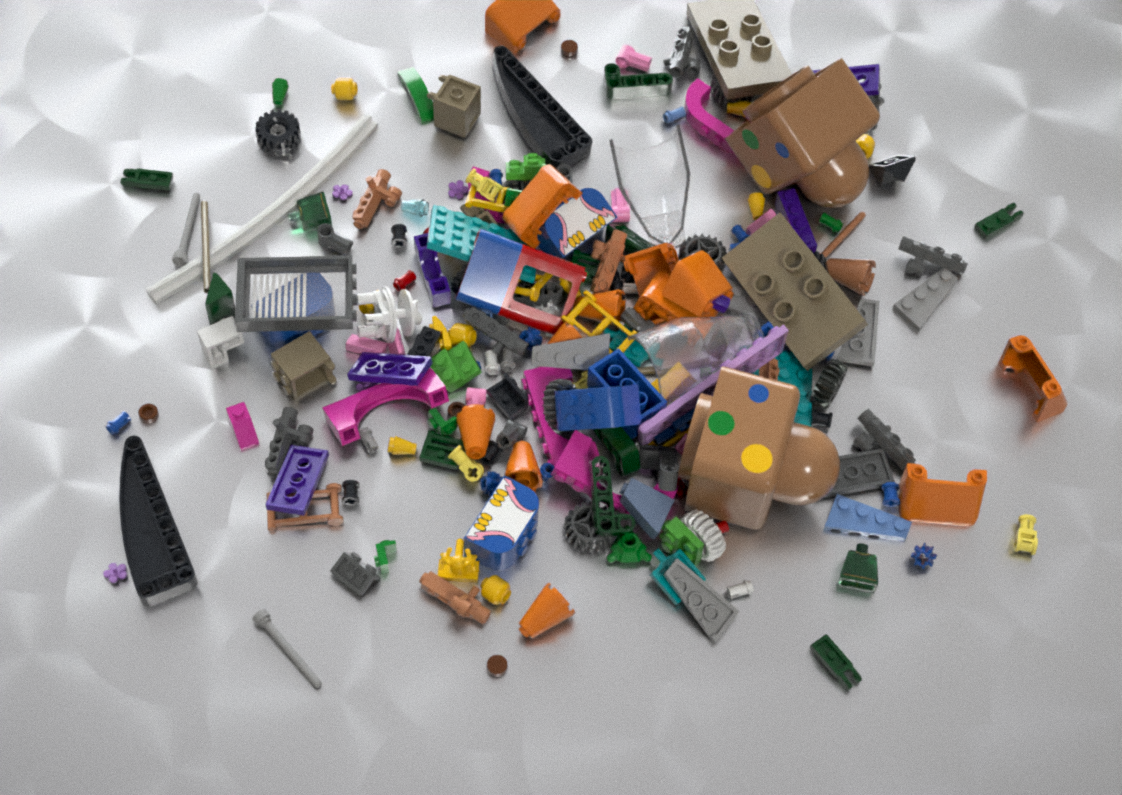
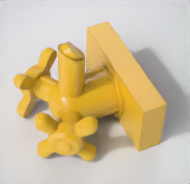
M459 538L456 540L454 557L450 556L452 552L450 547L447 548L446 553L442 552L440 554L438 576L446 581L478 583L479 561H476L477 555H472L470 549L467 548L465 549L467 557H463L464 540Z

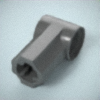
M322 224L318 227L319 245L330 247L343 255L351 251L353 246L352 240L334 231L330 224Z
M629 307L621 314L620 320L632 331L635 330L639 334L635 339L637 342L642 343L657 334L655 324L651 320H645L634 308Z
M509 419L504 429L497 435L496 442L498 447L505 450L506 448H511L516 442L523 441L528 427Z

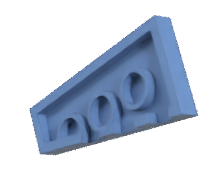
M837 494L824 530L831 531V529H835L843 533L855 532L861 533L860 535L863 536L875 535L883 539L905 542L912 522Z

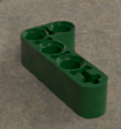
M609 63L604 67L603 83L605 94L609 99L666 96L671 93L673 77L669 73L621 76L619 66Z
M622 427L592 429L614 456L616 470L622 478L640 470L637 446Z
M597 456L589 466L595 531L598 535L604 537L628 534L635 527V519L630 514L614 513L610 463L606 457ZM597 463L603 466L601 472H599V467H595ZM598 482L604 483L606 490H599L596 484ZM605 502L608 510H601L598 503ZM620 521H628L630 528H622ZM600 522H607L610 525V529L603 530Z

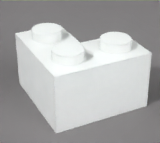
M233 316L223 318L219 322L205 326L197 331L202 352L211 368L228 362L227 350L244 343L242 332H237Z

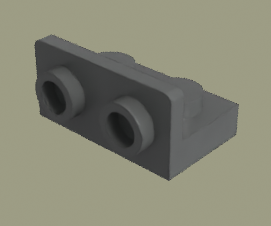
M343 552L330 572L359 596H363L374 580H379L380 576L376 574L377 570L370 564L365 565L361 562L362 557L357 553Z

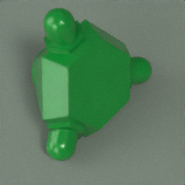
M629 525L624 526V529L630 528ZM633 531L617 536L610 548L612 551L606 558L609 563H613L616 560L620 561V563L639 562L640 560L650 562L652 560L651 554L646 550V545L639 535Z

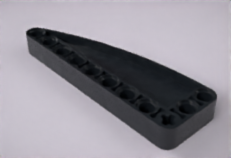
M495 47L492 65L501 96L516 127L533 152L541 155V158H545V165L550 164L555 168L562 164L572 166L590 156L593 140L587 132L506 47Z
M130 436L124 443L120 471L119 506L121 531L135 589L140 602L144 606L149 607L192 591L196 588L198 582L143 441L139 436ZM178 543L176 546L170 547L171 544ZM184 560V562L180 564L177 563V561ZM171 584L169 588H163L165 585ZM146 592H152L148 596H143Z

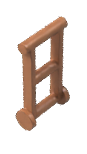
M331 483L324 490H315L312 498L330 496L331 514L307 516L306 511L305 516L299 515L296 518L275 520V511L267 510L268 531H274L276 527L325 521H328V524L332 526L343 524L344 518L339 515L338 493L342 491V486L338 483ZM268 492V493L266 494V498H267V499H268V497H269V495H270V492ZM291 493L287 497H293L296 493Z

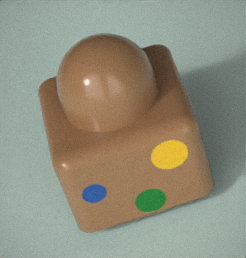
M840 58L815 74L810 66L806 65L747 106L742 112L748 121L724 138L762 193L772 194L796 182L802 193L814 204L825 208H839L855 201L867 185L869 165L864 152L856 140L878 123L880 113L843 58Z
M725 366L721 367L713 396L700 393L684 446L678 478L690 481L685 511L691 512L697 509L703 511L704 514H708L710 518L724 520L728 523L757 530L765 524L772 500L791 505H809L818 502L831 492L840 472L838 451L831 439L822 431L794 422L800 400V392L795 385Z

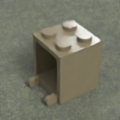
M441 74L438 79L443 84L437 94L433 92L427 94V97L433 100L434 126L466 138L481 115V86L450 74L448 77Z
M310 331L270 354L272 360L270 365L274 371L272 375L275 381L281 382L286 395H291L294 400L327 381L331 385L337 383V379L333 375L335 364Z

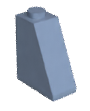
M631 478L628 484L624 482L619 492L622 494L619 502L634 517L648 536L655 539L664 524L674 499Z

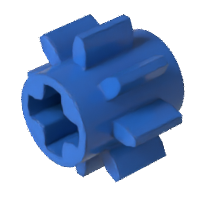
M528 327V330L521 332L519 337L529 343L527 350L532 351V347L542 344L541 331Z
M496 471L487 472V476L481 478V490L491 496L503 477L500 476V473H496Z
M926 543L921 547L916 545L914 548L915 552L911 554V558H915L914 565L918 564L922 566V569L927 565L932 567L934 564L933 560L937 558V554H933L934 546H926Z

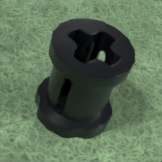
M395 224L391 227V233L393 234L391 245L395 248H403L407 245V239L405 238L407 227L405 225Z
M813 409L811 426L818 425L830 429L833 413H821Z
M490 440L485 456L479 460L483 464L491 466L494 458L501 454L503 449L498 447L497 442Z
M356 480L344 481L342 483V488L344 489L342 503L349 506L357 505L360 502L358 497L360 483Z

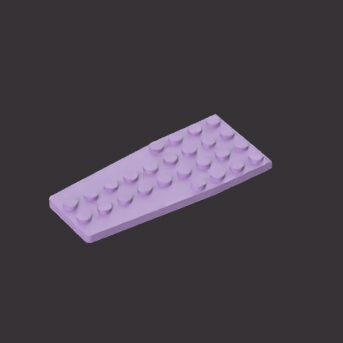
M785 325L781 327L775 326L768 332V336L756 339L752 343V347L742 349L736 354L737 357L732 361L730 359L726 360L720 367L725 366L751 374L782 353L789 330ZM721 369L675 400L668 407L659 411L650 420L643 422L638 428L639 443L641 445L649 444L655 439V436L670 427L673 421L694 409L700 393L713 396Z

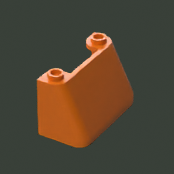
M496 0L485 12V33L515 54L518 50L525 47L527 34L546 19L549 23L557 22L560 19L561 11L553 0Z
M550 164L540 168L537 175L509 208L504 211L503 220L523 242L535 249L541 243L537 236L543 233L539 228L562 201L567 204L569 202L567 199L573 197L577 200L583 193Z
M666 242L625 256L624 267L627 272L634 276L639 298L657 272L665 271L671 275L674 266L679 261L673 245ZM647 310L641 311L640 315L645 320H651L655 326L667 323L666 320L654 312L649 315Z
M701 250L677 262L662 292V296L701 317L705 313H710L713 308L712 301L724 295L730 298L731 301L734 292H732V286L710 255Z
M659 271L654 275L633 308L639 314L641 311L647 310L649 315L652 312L659 315L684 332L681 337L684 339L685 337L688 338L686 346L695 350L704 339L719 312L712 309L709 314L705 313L703 316L698 317L662 296L670 275L665 271Z
M1023 335L1010 338L998 364L1002 370L1011 368L1015 374L1024 372L1041 397L1035 404L1037 410L1032 414L1035 421L1040 422L1064 412L1067 407V400L1062 388L1031 340Z
M907 463L899 482L898 498L900 499V505H898V512L900 517L913 522L958 526L974 525L981 508L987 482V470H971L967 475L966 482L927 479L925 467L919 464Z

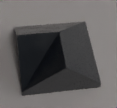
M896 155L870 164L869 170L880 186L894 181L905 182L916 158L915 156Z

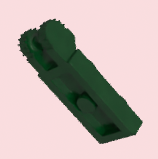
M140 168L124 169L123 176L125 178L123 177L120 183L122 186L131 188L134 186L170 191L174 176L172 172Z
M1011 203L1004 209L1002 208L975 223L974 227L985 239H988L1013 225L1024 213L1020 210L1010 216L1009 213L1017 207L1015 203Z
M827 634L810 645V649L836 679L838 678L839 683L846 690H850L852 684L844 675L845 672H848L849 676L856 683L862 681L860 674L853 667V663Z

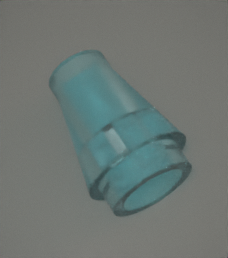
M424 199L403 200L401 210L422 217L428 214L429 203Z

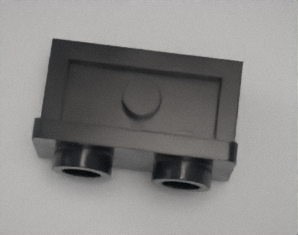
M424 326L420 334L416 336L415 343L409 349L407 355L430 356L441 336V332Z
M507 373L502 375L500 382L487 389L488 396L508 419H512L528 409L529 397L524 390L521 391L515 379L509 377Z

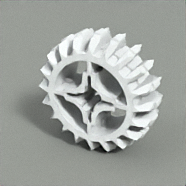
M696 509L686 513L681 518V521L704 543L702 560L713 561L726 550L725 537L721 534L722 531L719 530L718 525L713 522V519L709 518L708 514H704L703 511Z

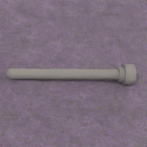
M199 193L193 194L179 250L173 254L172 262L178 266L187 264L188 255L186 249L200 199Z
M266 609L258 611L252 620L257 626L265 628L313 686L319 688L322 684L320 679L271 623V615Z

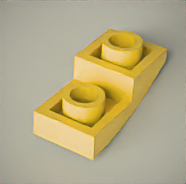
M432 316V324H429V328L441 332V336L437 341L439 342L440 350L446 349L449 351L452 349L449 334L437 316Z

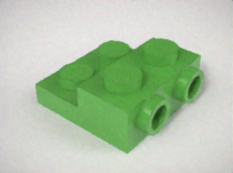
M529 153L523 155V162L519 160L506 162V180H532L540 168L545 166V158H541V155L536 153Z
M462 341L449 351L443 349L431 357L433 363L430 367L435 374H438L439 379L450 393L482 373L465 341Z
M677 516L671 521L667 520L661 528L663 532L659 536L662 539L663 549L672 555L681 549L696 566L701 561L704 543Z

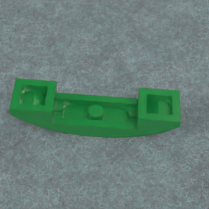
M414 67L398 71L397 74L416 107V113L421 123L433 121V101L427 97L429 91L420 74Z

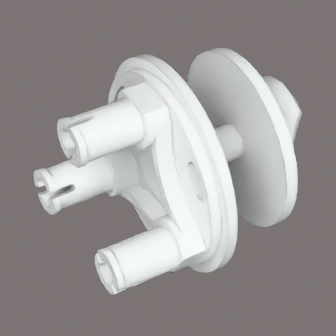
M383 286L379 291H373L372 293L356 294L357 305L373 304L375 314H364V319H366L364 320L365 326H357L358 338L382 337L387 343H392L396 336L398 318L401 330L406 337L412 336L415 325L421 324L422 316L417 309L419 300H412L411 294L407 289H403L399 293L398 309L395 308L392 293L387 286Z

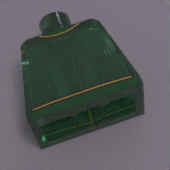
M324 191L298 200L296 202L298 211L288 213L290 224L301 222L303 231H317L318 227L322 224H330L332 226V219Z
M859 543L856 545V551L848 550L837 586L875 593L878 586L877 556L868 553V545Z

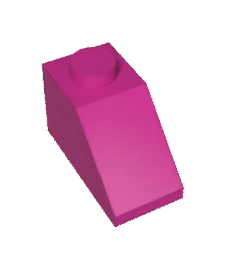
M245 402L227 407L228 420L240 450L259 445V440Z

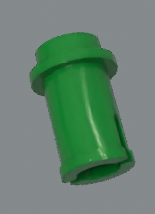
M823 213L820 217L822 220H819V223L832 229V232L838 233L843 227L840 219L836 220L827 213Z

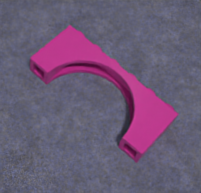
M430 367L418 386L380 383L324 406L322 409L327 424L341 445L344 446L361 439L358 431L361 419L367 412L382 403L397 399H414L434 408L449 402L446 386Z
M539 367L525 370L523 379H521L522 389L527 391L529 397L528 406L532 407V420L537 422L538 425L536 432L538 438H542L543 441L541 443L543 454H547V463L555 467L569 440L555 433L548 426L547 421H545L544 407L542 406L543 392L550 381L567 379L573 382V375L571 369ZM595 441L590 443L588 452L589 465L595 457L599 456Z
M575 430L551 475L557 481L567 483L575 491L583 492L592 499L588 459L592 438ZM599 482L596 484L599 490H606ZM658 483L653 487V489L672 499L679 488L677 485L675 491H664L659 489ZM613 493L614 511L630 514L619 502L622 495Z

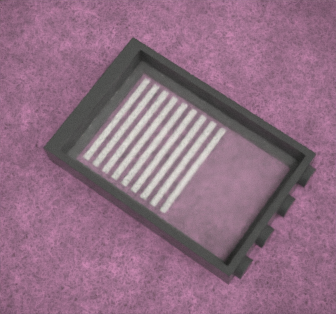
M352 255L238 258L235 305L237 332L353 329V322H357V312L353 310V306H357V295L353 294V290H357V279L353 278V274H357V263H353Z

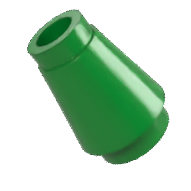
M276 78L272 83V103L274 105L280 106L283 104L289 89L287 80Z

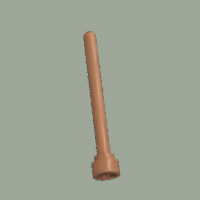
M861 211L821 252L824 257L827 258L865 218V212Z

